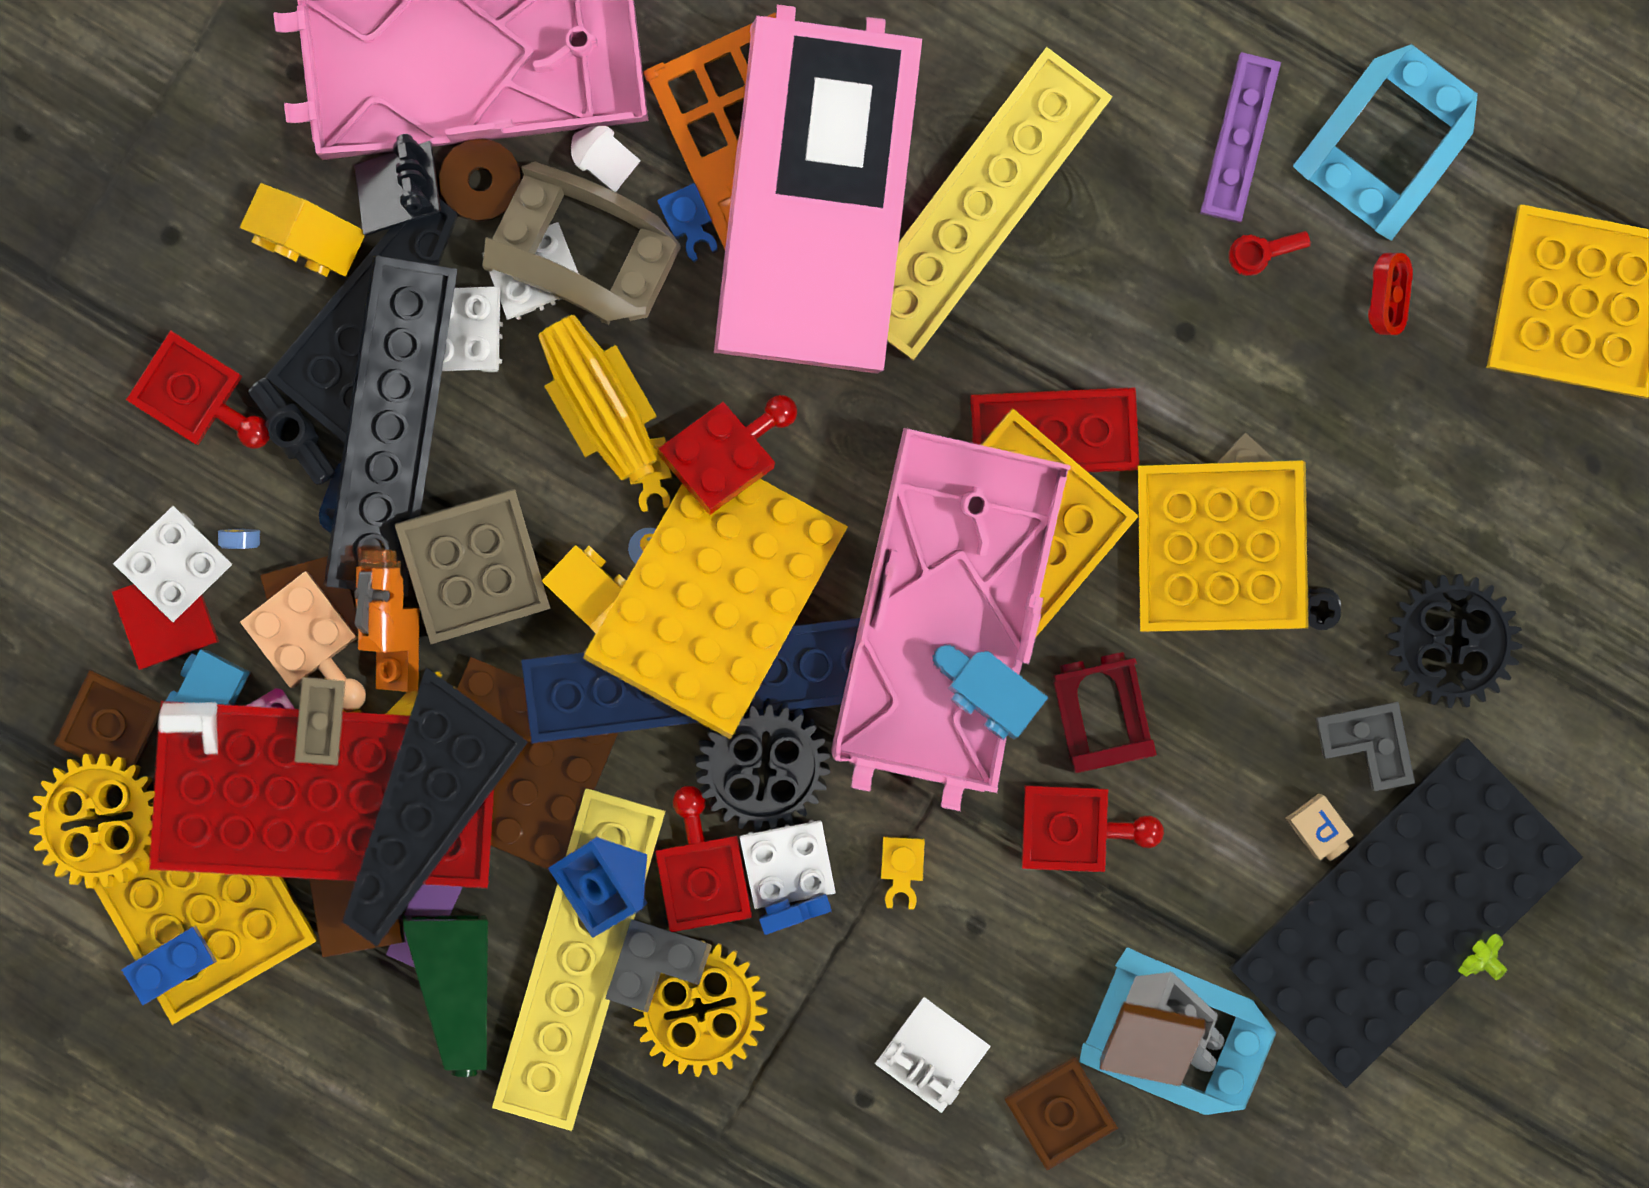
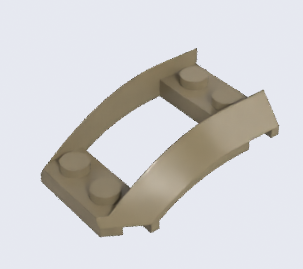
M535 161L522 166L524 176L493 238L486 237L482 265L484 270L490 272L496 270L511 275L516 281L548 292L600 318L602 323L608 325L612 320L629 317L630 321L647 318L681 249L680 243L659 216L630 199L582 177ZM564 195L604 210L640 229L610 291L558 263L535 254Z

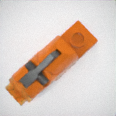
M363 550V560H359V566L356 567L357 589L355 597L357 610L355 626L358 628V650L376 652V689L403 692L418 691L419 608L403 607V578L400 574L401 561L396 560V550Z

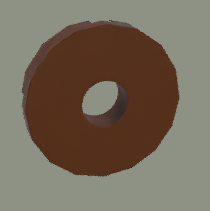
M484 138L467 140L454 147L443 160L439 174L440 190L448 206L462 218L476 222L493 220L503 216L522 180L520 167L513 154L500 143ZM484 169L492 175L491 186L485 191H475L470 187V176L476 170Z

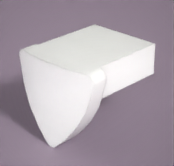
M592 126L575 133L571 143V154L575 165L582 171L587 170L608 189L616 192L641 160L613 137L614 131L608 126Z
M163 703L159 715L160 732H203L205 754H217V704Z

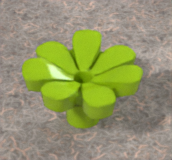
M1494 934L1487 940L1486 944L1483 940L1478 941L1472 947L1475 955L1467 957L1458 972L1467 977L1472 973L1476 975L1479 971L1485 970L1495 980L1500 979L1507 971V968L1497 959L1498 950L1503 945L1501 937L1498 934Z

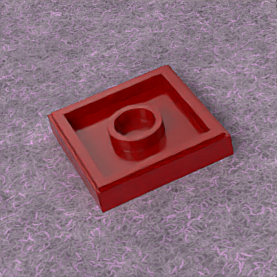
M134 584L112 592L139 670L219 642L203 594L172 622Z

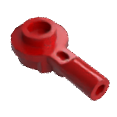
M1307 231L1272 241H1267L1265 238L1254 235H1243L1237 238L1230 246L1228 257L1232 268L1237 273L1244 276H1255L1266 268L1272 257L1310 247L1311 243Z

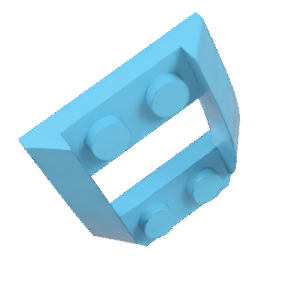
M1413 44L1374 58L1293 167L1308 181H1312L1374 228L1377 233L1392 241L1473 134L1477 93ZM1386 78L1451 127L1401 195L1335 146Z
M1127 947L1115 965L1117 969L1088 1039L1082 1045L1079 1062L1204 1115L1245 1109L1277 1033L1257 1007L1254 1000ZM1173 972L1208 1006L1236 1017L1205 1092L1183 1083L1179 1087L1100 1070L1101 1054L1123 1002L1127 999L1135 976Z

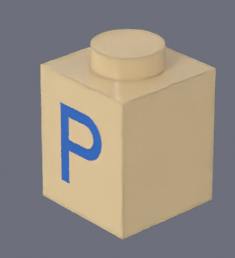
M1317 794L1286 817V820L1314 858L1319 860L1326 856L1330 861L1342 854L1349 847L1346 841L1354 836L1327 798L1322 794Z

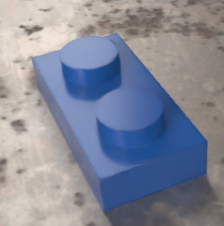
M194 926L123 968L122 972L141 1004L145 1005L217 962L198 928Z

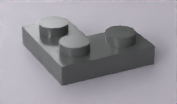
M1399 702L1315 718L1323 758L1327 759L1364 751L1372 791L1415 783Z
M631 919L605 999L648 1013L660 974L663 973L699 985L712 945Z

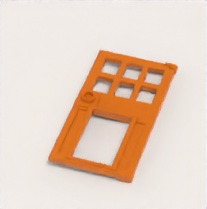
M773 13L766 17L776 18V13ZM752 23L668 63H659L643 72L647 83L651 85L724 249L726 248L738 142L724 108L744 99L748 64L741 48L750 44V27ZM732 54L745 85L718 97L705 69V65L723 56ZM691 71H695L708 99V103L682 114L668 83ZM714 113L728 145L701 157L688 125Z

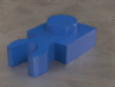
M695 183L657 200L673 236L677 239L686 234L688 238L686 252L691 261H698L697 255L694 252V246L700 241L707 242L712 253L717 252L716 240L711 234L704 232L702 229L703 226L712 223V220Z
M826 894L791 906L789 900L785 899L766 906L767 914L760 916L759 920L764 934L767 935L804 922V920L831 912L832 909Z

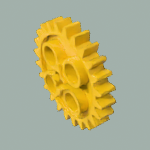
M101 753L96 764L92 755L84 754L82 766L76 760L69 759L67 760L68 773L62 769L54 768L53 773L57 781L55 783L41 782V785L48 793L46 797H33V800L40 804L42 808L41 811L29 813V817L40 820V826L29 830V833L42 836V841L34 847V850L49 852L42 862L43 865L51 866L58 863L54 874L56 877H64L71 872L69 884L78 885L84 877L86 888L95 889L98 879H100L103 888H112L113 876L120 883H127L128 869L135 874L143 872L138 861L140 859L150 861L148 848L151 846L154 791L148 792L146 790L153 780L151 777L145 776L137 779L141 769L140 766L132 765L125 771V758L117 757L111 765L110 755ZM114 786H118L123 793L122 802L116 808H112L107 801V794ZM78 793L82 799V807L77 814L71 815L67 809V801L72 794ZM130 811L133 813L132 819L100 823L98 828L82 826L66 831L62 828L64 823L92 820L97 818L98 815L115 816ZM120 827H124L129 834V841L122 849H118L113 842V835ZM84 834L88 840V849L86 853L79 857L73 850V842L78 835Z
M718 943L713 952L709 953L699 985L663 973L660 974L648 1013L644 1012V1016L636 1020L634 1026L647 1027L648 1031L639 1040L640 1042L654 1041L655 1045L650 1055L652 1057L661 1051L666 1054L663 1061L664 1067H667L673 1060L679 1061V1074H682L689 1064L693 1065L696 1077L700 1076L703 1065H708L712 1075H717L718 1062L722 1061L730 1070L734 1067L733 1054L744 1060L747 1058L748 1055L743 1047L744 1043L751 1046L758 1044L751 1031H764L765 1025L755 1019L756 1016L768 1012V1008L756 1005L757 1000L766 996V991L753 989L752 986L761 977L760 975L746 976L745 972L751 964L749 961L739 966L734 963L738 951H732L727 957L721 956L722 944ZM712 972L722 974L727 981L726 991L721 994L710 993L704 985L707 974ZM670 982L681 983L686 989L685 1001L680 1004L669 1002L664 995L666 984ZM730 997L736 999V1004L709 1009L705 1014V1019H700L698 1013H691L670 1020L664 1017L666 1012L692 1007L695 1004V998H701L703 1004L713 1003ZM727 1013L734 1017L736 1030L733 1033L723 1035L715 1029L714 1018L718 1014ZM686 1022L694 1027L696 1038L692 1043L682 1044L675 1039L674 1027L677 1024Z

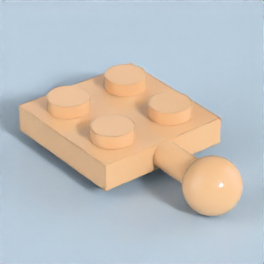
M305 571L240 621L290 688L298 685L302 681V677L307 678L319 669L328 680L345 681L343 711L352 712L363 705L366 698L363 685L355 679H347L332 660V657L356 640L358 636L309 572Z

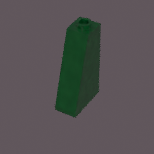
M402 915L404 932L444 1070H452V1076L456 1077L476 1076L477 1070H487L488 919L486 915Z

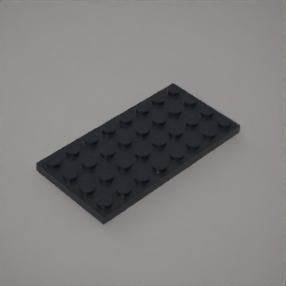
M1464 738L1247 949L1229 969L1325 1068L1347 1088L1463 975L1458 970L1462 967L1467 957L1475 955L1472 947L1478 941L1483 940L1486 944L1487 940L1494 934L1502 937L1583 856L1468 738Z

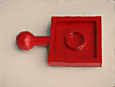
M171 330L126 399L196 445L200 444L216 418L236 430L240 442L248 448H261L270 439L268 429L265 426V419L259 416H249L246 418L225 404L243 376Z
M776 395L767 402L765 413L745 427L729 407L722 402L658 448V455L710 516L774 469L775 461L756 439L774 426L784 428L791 425L797 417L796 403L786 395Z
M1025 785L1021 868L1105 872L1107 839H1132L1142 848H1153L1162 841L1164 827L1159 819L1150 815L1141 816L1134 823L1107 822V788Z
M694 786L680 788L673 797L675 812L684 818L688 844L655 851L670 932L752 918L738 836L704 841L700 814L705 808L706 800L702 797L701 790Z

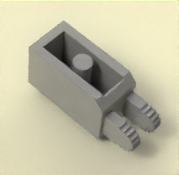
M1173 972L1135 976L1125 1002L1205 1019L1206 1030L1191 1064L1200 1071H1213L1217 1061L1206 1050V1047L1218 1050L1222 1048L1225 1041L1222 1034H1219V1031L1214 1028L1218 1014Z

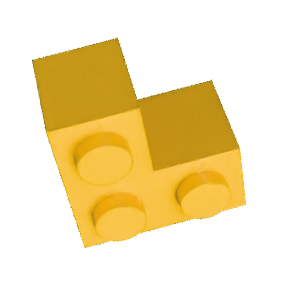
M260 183L240 226L241 229L254 235L251 241L253 244L270 252H276L295 262L301 256L307 259L304 267L325 277L328 276L330 271L346 277L364 239L363 230L305 199Z

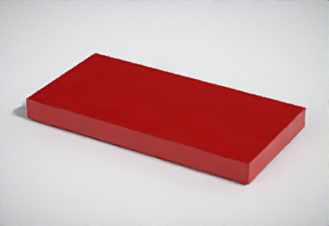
M1136 387L970 396L973 444L981 445L1012 408L1088 473L1138 471L1139 445Z

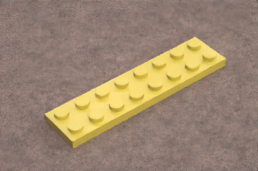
M1048 47L1045 48L898 243L887 342L912 361L915 360L1113 97Z
M586 788L566 856L599 837L647 854L646 881L666 811ZM557 884L492 1108L569 1131L573 1130L610 1004V1000L605 998L631 919H635L636 913L592 938Z

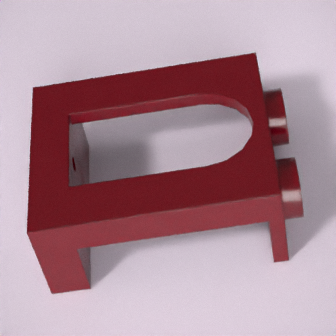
M1124 652L1101 656V665L1085 668L1084 660L1060 665L1061 674L1052 675L1073 773L1157 756L1154 740L1150 737L1136 673V658L1126 659ZM1103 673L1115 681L1129 743L1089 751L1078 700V687L1087 675Z

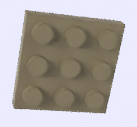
M515 489L394 524L430 644L550 609Z

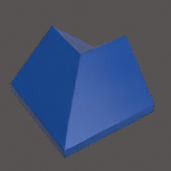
M596 837L548 868L592 938L638 912L647 904L644 898L647 854Z

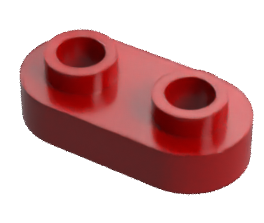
M1404 253L1382 254L1373 269L1374 281L1368 319L1374 331L1379 335H1398L1407 324L1413 268L1409 257Z

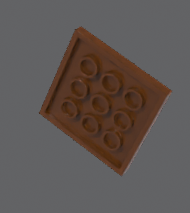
M470 657L457 690L528 741L494 788L491 846L548 869L566 857L585 789H596L619 732L532 743L524 679Z

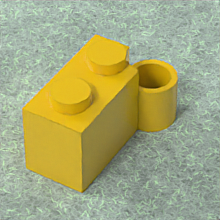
M575 545L542 582L597 633L626 580L620 574L614 579L602 569L607 562L592 547L588 546L583 551L579 546Z

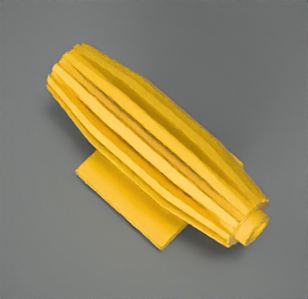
M574 315L552 324L539 333V340L554 377V381L544 387L585 458L598 451L621 481L629 477L633 484L652 474L654 470L651 464L657 461V457L644 424L656 418L657 415L617 346L615 345L603 351Z

